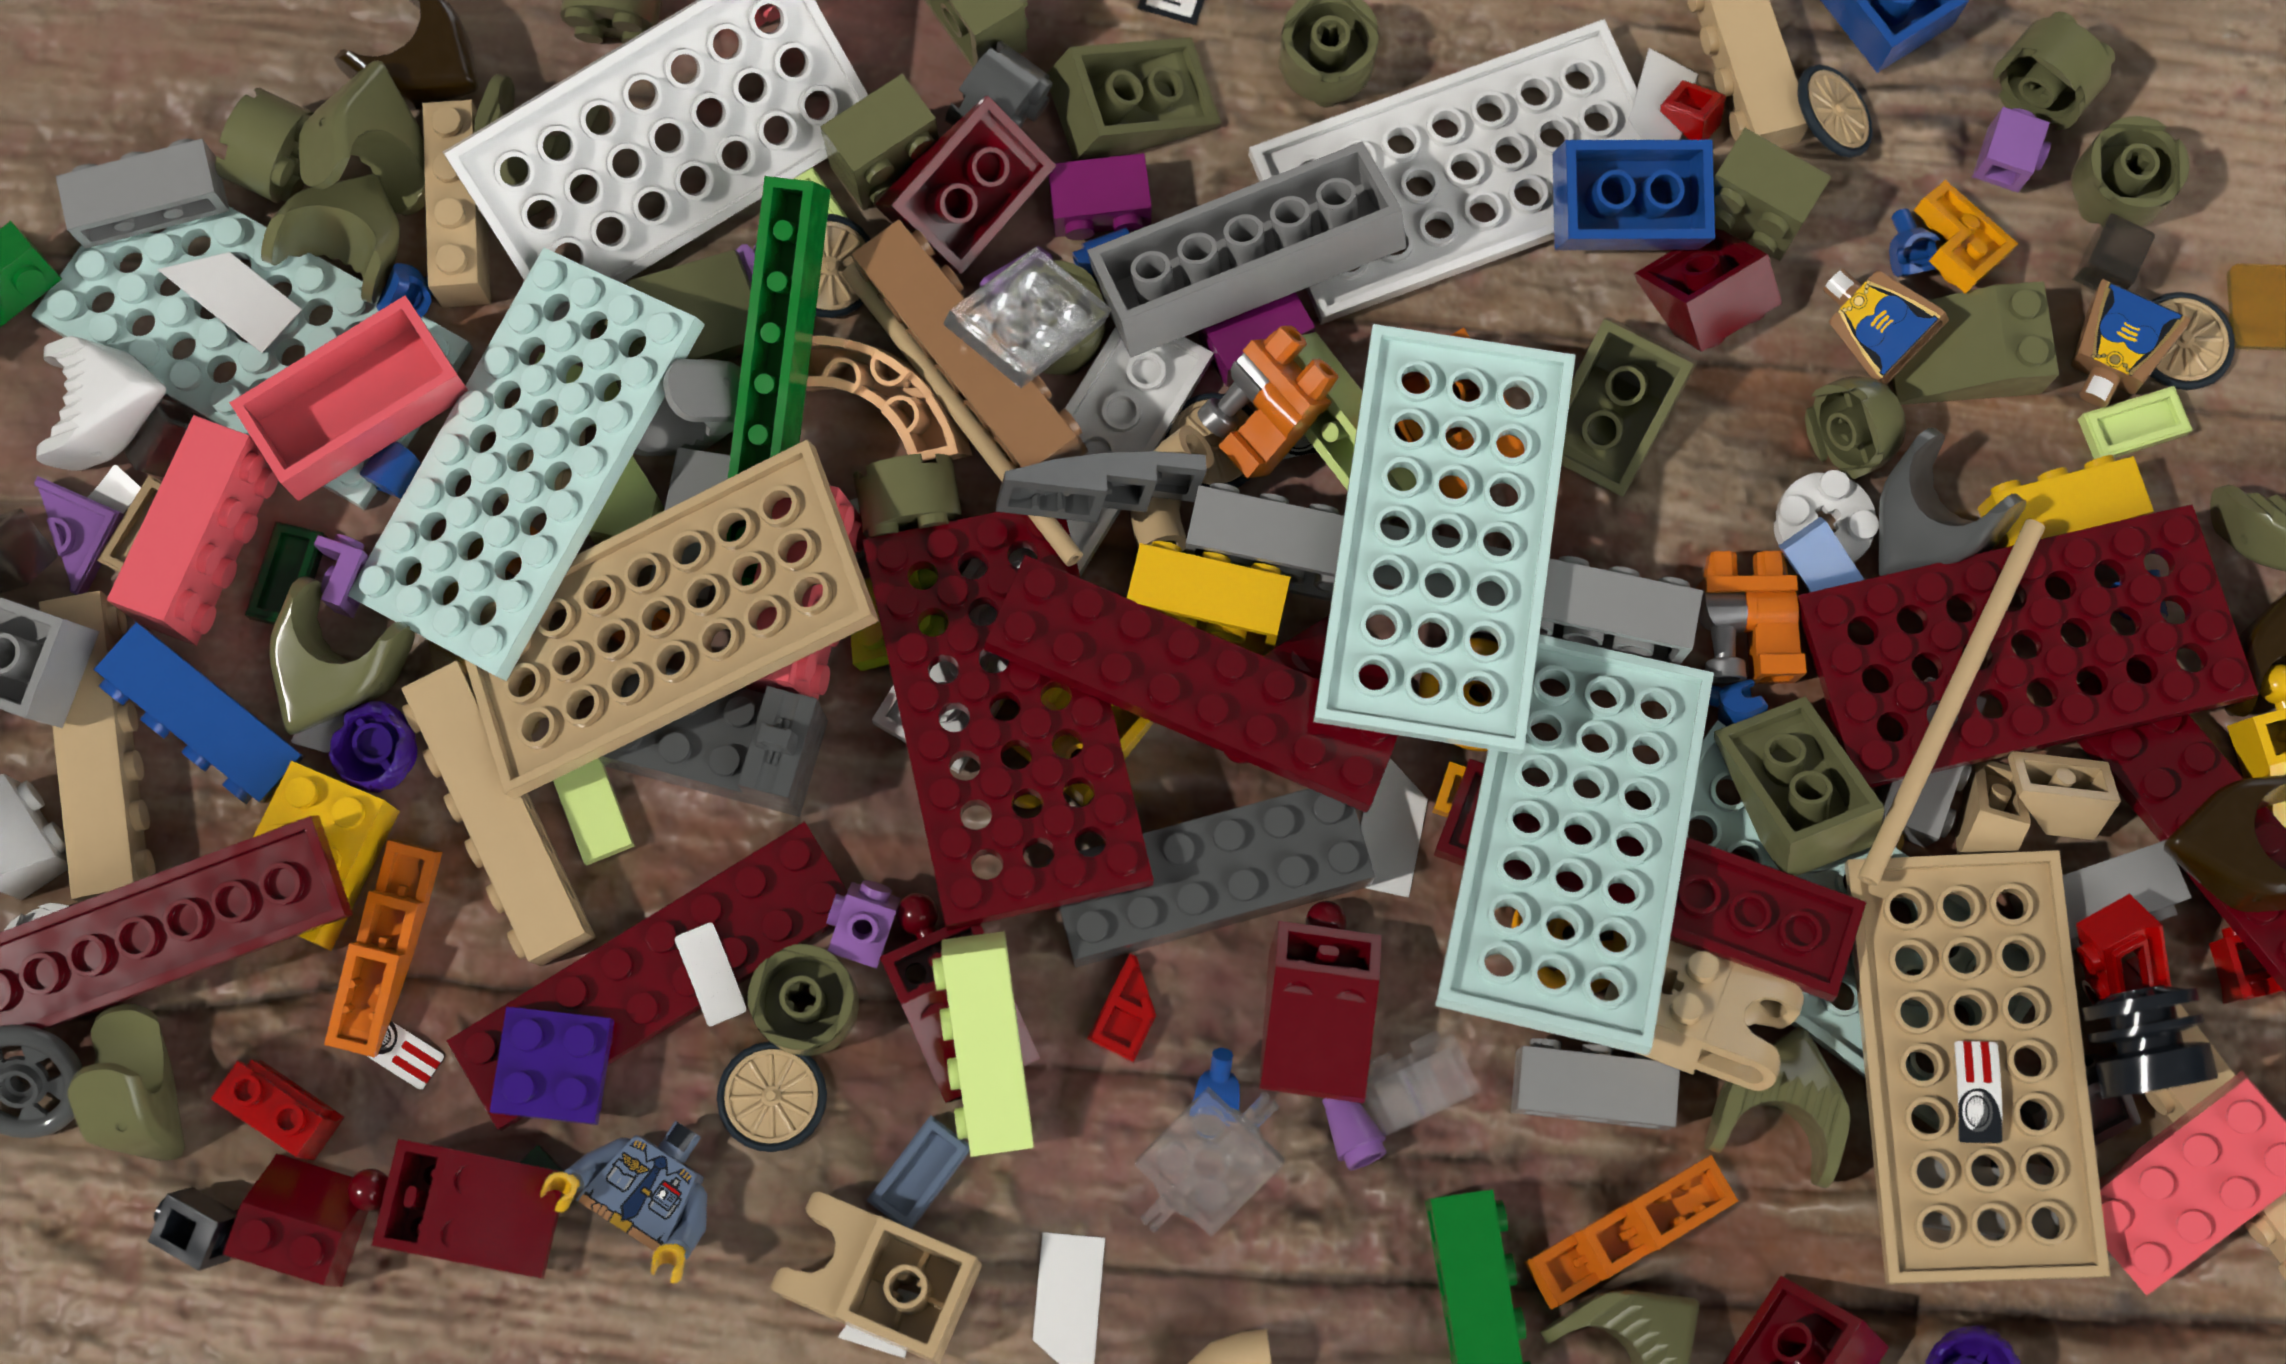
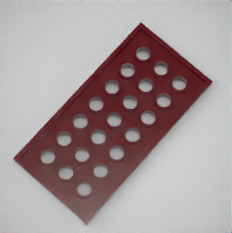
M2193 504L2039 540L2015 591L2021 598V609L2006 611L1986 653L1988 660L1987 668L1978 670L1930 773L2006 757L2014 751H2032L2248 701L2258 695ZM2013 546L1978 553L1957 563H1935L1809 592L1797 597L1799 614L1837 740L1871 788L1904 779L1930 724L1927 719V710L1930 706L1940 703L1959 663L1962 649L1966 648ZM2148 554H2156L2164 558L2169 567L2168 575L2157 577L2150 574L2145 568L2144 557ZM2101 565L2113 568L2120 578L2119 587L2106 588L2100 585L2095 578V568ZM2049 577L2064 579L2071 590L2070 598L2059 600L2049 595L2045 587L2046 579ZM1954 599L1966 602L1971 607L1972 620L1964 623L1953 620L1947 613V602ZM2172 601L2179 604L2185 613L2184 623L2171 624L2167 622L2160 612L2161 602ZM1902 611L1915 612L1923 621V631L1917 634L1904 632L1897 623V614ZM2117 612L2129 615L2135 622L2136 630L2134 635L2124 636L2118 634L2111 626V615ZM1854 622L1867 624L1874 633V642L1869 645L1854 643L1848 636V625ZM2075 624L2082 628L2086 635L2085 646L2072 647L2068 645L2061 636L2062 625ZM2024 635L2031 638L2037 647L2036 657L2024 659L2016 655L2011 647L2012 637ZM2186 648L2197 653L2201 660L2200 671L2188 672L2182 669L2176 659L2178 649ZM1918 658L1931 660L1938 669V678L1932 682L1918 679L1912 671L1913 660ZM2130 660H2140L2147 664L2152 673L2150 683L2140 684L2133 681L2128 676L2126 670L2127 662ZM1870 669L1883 672L1889 681L1888 690L1884 693L1869 691L1862 681L1863 672ZM2088 671L2097 675L2102 683L2101 694L2088 695L2082 692L2077 685V674ZM2031 683H2041L2047 686L2052 693V704L2047 707L2034 705L2027 696V686ZM1990 694L1997 697L2003 706L2002 716L1992 719L1982 715L1977 707L1978 696ZM1883 717H1891L1898 720L1904 730L1903 738L1896 742L1883 739L1877 730L1878 720Z
M993 512L950 521L945 525L921 529L916 528L863 539L946 930L959 929L1153 886L1152 870L1112 705L1009 661L1006 669L999 673H989L980 665L982 657L989 653L983 650L993 623L987 626H980L973 623L969 615L979 605H990L999 612L1019 569L1009 562L1010 554L1020 548L1030 549L1037 555V560L1081 578L1077 563L1072 566H1066L1028 515ZM1056 518L1070 536L1067 520ZM972 558L980 559L987 565L988 569L982 577L968 579L959 572V567L964 561ZM919 569H929L938 576V579L931 588L920 590L914 588L909 583L910 576ZM929 615H939L948 622L945 632L934 637L923 634L919 629V625ZM940 662H950L959 670L956 679L947 684L933 681L929 674L932 667ZM1051 688H1061L1069 693L1071 701L1061 710H1051L1042 703V695ZM1004 698L1014 700L1020 706L1019 714L1009 721L996 719L990 711L996 701ZM952 709L964 711L970 718L968 725L958 732L945 730L940 724V719L945 712ZM1065 735L1076 737L1082 744L1081 752L1073 758L1059 757L1052 749L1053 743L1059 737ZM1020 746L1027 749L1032 758L1026 767L1011 769L1002 762L1003 753L1010 747ZM962 757L975 759L981 767L977 776L966 781L955 778L950 769L957 759ZM1078 783L1087 785L1094 793L1093 800L1084 807L1071 806L1063 796L1069 786ZM1027 794L1036 796L1043 804L1041 812L1033 818L1018 816L1012 808L1018 797ZM971 806H982L991 813L992 817L987 826L982 829L973 830L962 823V814ZM1087 832L1097 833L1104 839L1106 846L1097 856H1084L1075 847V842L1079 836ZM1033 844H1045L1054 852L1052 862L1046 867L1034 868L1024 860L1025 851ZM982 855H993L1002 862L1003 867L995 878L981 879L972 871L975 860Z

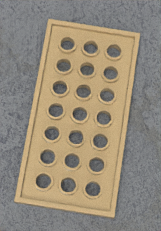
M807 439L577 554L507 681L496 677L465 660L503 792L507 796L516 799L878 622L879 619L816 447ZM783 498H791L792 505L789 512L780 519H772L771 513L774 505ZM745 520L746 530L744 534L736 541L727 542L726 535L729 527L736 521ZM798 541H807V551L803 558L797 562L788 563L787 553L789 548ZM700 542L701 551L697 559L690 564H682L684 550L690 544ZM754 563H760L761 574L754 583L743 586L741 578L744 570ZM648 565H655L656 574L653 580L645 586L638 587L637 579L641 570ZM822 584L823 595L819 602L811 607H803L802 598L805 591L813 585ZM714 585L716 594L713 601L704 608H697L696 600L700 591L707 586ZM604 587H610L611 597L607 604L599 609H594L593 601L596 593ZM491 602L483 608L480 615L481 625L489 623L494 618L496 613L495 602ZM776 607L777 616L774 623L767 629L758 630L757 619L759 614L766 608ZM663 608H670L668 623L663 628L653 631L651 623L654 615ZM560 609H566L567 617L564 624L559 629L550 631L549 623L552 615ZM730 629L731 639L727 647L720 652L713 653L711 643L714 636L722 630ZM624 630L625 641L621 648L615 652L608 653L607 644L610 636L616 631ZM579 652L581 658L577 669L571 674L563 675L562 667L566 658L572 653ZM677 652H684L685 662L683 667L677 673L667 675L666 665L669 658ZM530 674H535L536 683L533 690L528 695L519 697L518 688L522 680ZM632 674H639L640 683L637 690L628 697H622L621 687L624 680ZM593 696L594 708L587 717L578 720L576 710L579 703L584 698ZM543 718H548L549 730L541 740L533 742L532 731L535 724Z
M2060 850L1890 858L1877 886L1869 885L1858 878L1866 859H1848L1845 862L1847 895L1867 902L1853 944V956L1886 1285L2109 1277V1260ZM2012 893L2020 898L2024 907L2021 918L2008 919L1999 913L1996 906L1999 894ZM1958 895L1966 899L1971 909L1969 919L1962 922L1950 919L1943 909L1945 897ZM1897 897H1905L1913 901L1918 910L1917 920L1910 924H1903L1895 920L1890 912L1891 901ZM2017 944L2027 951L2030 962L2026 970L2014 971L2005 965L2002 959V951L2005 945ZM1963 946L1970 949L1976 957L1975 970L1967 974L1956 971L1949 962L1948 956L1951 948ZM1909 948L1918 952L1923 960L1922 972L1914 976L1902 973L1895 962L1898 950ZM2023 996L2033 1003L2036 1014L2032 1023L2022 1024L2010 1016L2008 1003L2011 997ZM1970 998L1979 1004L1982 1010V1019L1978 1025L1968 1026L1957 1019L1954 1013V1006L1958 999ZM1916 1000L1927 1008L1929 1019L1926 1026L1913 1028L1903 1021L1900 1012L1903 1002ZM1956 1041L1996 1042L1998 1044L2002 1093L2001 1143H1962L1958 1139V1088L1954 1046ZM2028 1048L2039 1055L2042 1067L2037 1076L2028 1077L2016 1069L2014 1055L2018 1049ZM1921 1052L1930 1057L1934 1064V1074L1930 1080L1919 1081L1908 1073L1906 1060L1909 1054ZM2035 1101L2045 1108L2048 1121L2042 1130H2032L2023 1124L2020 1118V1109L2024 1102ZM1927 1105L1937 1112L1940 1125L1934 1134H1923L1914 1127L1911 1115L1916 1106ZM2031 1155L2045 1156L2052 1163L2054 1175L2048 1184L2035 1183L2028 1176L2026 1163ZM1977 1157H1988L1997 1164L2000 1175L1994 1186H1983L1974 1179L1971 1166ZM1931 1158L1943 1166L1945 1181L1941 1187L1929 1188L1920 1182L1917 1176V1166L1922 1159ZM2040 1208L2051 1210L2060 1221V1230L2054 1239L2040 1237L2033 1228V1215ZM1985 1210L1998 1213L2005 1222V1233L1999 1241H1990L1984 1238L1978 1230V1217ZM1930 1212L1944 1215L1951 1225V1234L1944 1243L1931 1241L1923 1232V1220Z

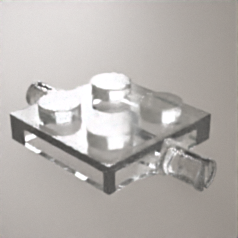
M1208 1086L1142 1152L1134 1165L1154 1183L1159 1196H1161L1140 1216L1146 1226L1151 1221L1149 1226L1151 1231L1157 1232L1159 1227L1176 1211L1194 1220L1212 1237L1284 1165L1285 1158L1263 1138L1259 1129L1279 1109L1274 1099L1269 1102V1094L1263 1092L1242 1113L1230 1107Z

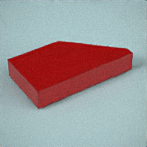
M1129 954L1087 1038V1041L1131 1063H1134L1157 1016L1137 956Z

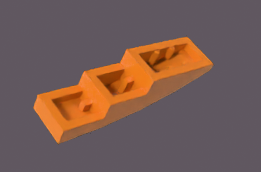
M395 839L387 840L376 888L373 891H368L356 942L349 943L324 1045L373 1058L378 1056L415 952L430 902L442 851Z
M1710 1155L1526 1260L1524 1264L1549 1308L1554 1309L1600 1281L1610 1278L1649 1253L1661 1249L1737 1203L1738 1199L1714 1158Z

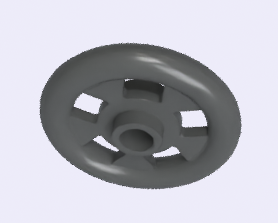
M20 1024L0 1026V1101L13 1108H23L19 1117L0 1110V1134L16 1138L43 1137L61 1130L75 1118L68 1099V1088L73 1076L83 1066L75 1052L63 1040L46 1030ZM21 1046L24 1056H14L5 1059L1 1048ZM48 1057L61 1072V1074L53 1078L49 1076L46 1068L40 1063V1061ZM17 1076L25 1078L29 1083L21 1082ZM47 1092L52 1093L61 1100L57 1107L50 1112L38 1104Z

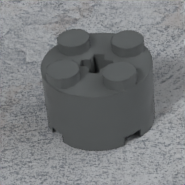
M1000 40L997 42V51L991 47L970 71L959 88V91L963 93L964 101L960 108L951 103L946 113L945 121L953 126L983 97L989 96L1021 128L1027 117L1035 122L1050 101L1047 93L1051 89L1053 82L1049 80V75Z

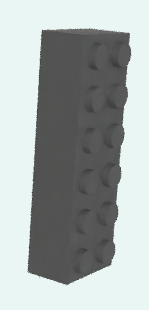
M1308 788L1143 833L1154 879L1153 886L1058 906L1073 963L1075 968L1370 887L1375 878V873L1355 808ZM1106 844L1078 852L1087 857L1097 856L1104 850ZM1053 858L1047 860V865L1052 862Z

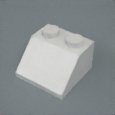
M0 774V892L23 900L68 870L64 832L56 823L51 822L48 824L40 811V808L45 806V803L30 782L24 781L21 783L5 774Z

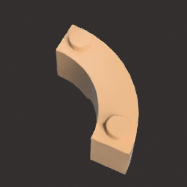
M813 336L806 391L845 390L870 401L881 410V413L894 426L902 439L907 454H921L923 463H937L935 454L948 455L952 460L972 456L967 436L909 362L891 352L872 345L839 337Z

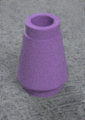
M1327 1098L1322 1100L1326 1109L1325 1112L1338 1161H1345L1348 1170L1352 1171L1365 1167L1379 1160L1387 1153L1382 1143L1386 1137L1361 1103Z

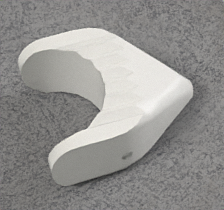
M73 336L64 337L44 346V361L50 365L63 368L62 372L67 377L64 386L68 392L63 396L66 406L59 411L60 421L52 427L50 437L43 440L37 446V461L55 468L80 471L113 459L134 439L166 394V387L136 358L125 351Z

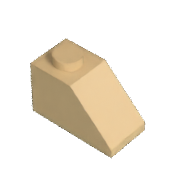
M2017 751L2011 752L2007 757L2018 796L2046 835L2095 840L2121 802L2109 762Z
M1991 760L1972 764L1955 829L1957 855L2018 852L2030 828L2031 821L2029 810L2018 796L2010 766Z

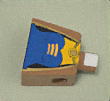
M1841 269L1828 281L1823 289L1830 298L1841 306L1829 320L1830 325L1871 378L1885 385L1949 321L1946 312L1879 270L1874 272L1862 285L1845 269Z
M2102 279L2090 300L2071 362V366L2074 369L2089 375L2079 393L2080 397L2092 405L2107 407L2116 388L2129 394H2136L2179 339L2191 318Z

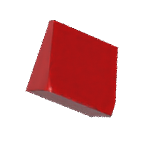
M1682 80L1661 104L1660 112L1689 140H1708L1721 124L1726 96Z

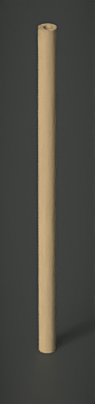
M855 263L849 265L842 274L845 280L920 377L927 383L950 416L1002 482L1005 471L1017 469L998 443L994 441L991 434L983 427L973 411L964 404L963 398L956 394L944 375L934 367L936 363L926 357L914 338L905 331L908 328L905 323H899L884 301L878 298L877 294L879 291L871 281L865 282ZM1028 515L1066 566H1072L1082 558L1083 553L1056 518Z
M2027 519L1860 870L1858 878L1869 885L1877 886L2045 530V526L2036 520Z

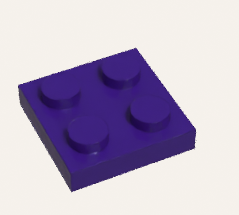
M506 1007L490 1112L501 1115L599 1125L614 1020L605 1017Z

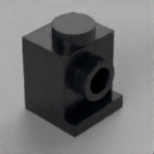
M194 1187L168 1193L155 1210V1224L148 1242L197 1271L228 1262L231 1257L223 1255L239 1209L234 1211Z

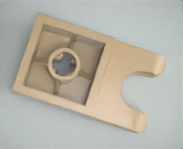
M1669 941L1652 1049L1648 1055H1639L1692 1075L1696 1069L1747 1089L1764 1091L1773 1086L1780 1072V1056L1773 1045L1751 1033L1748 1026L1758 1024L1784 1028L1791 1025L1799 1016L1804 1004L1802 990L1798 985L1782 978L1714 956L1709 952L1699 951ZM1610 982L1603 1001H1613L1619 997L1618 988L1613 982Z
M822 1192L812 1193L806 1206V1213L816 1224L827 1228L833 1233L836 1242L834 1257L825 1268L813 1273L796 1271L789 1267L780 1268L776 1272L770 1288L787 1300L935 1364H940L981 1270L982 1264L978 1258ZM914 1278L919 1279L917 1284L921 1290L919 1296L911 1298L908 1303H901L904 1297L897 1292L901 1284L910 1285Z

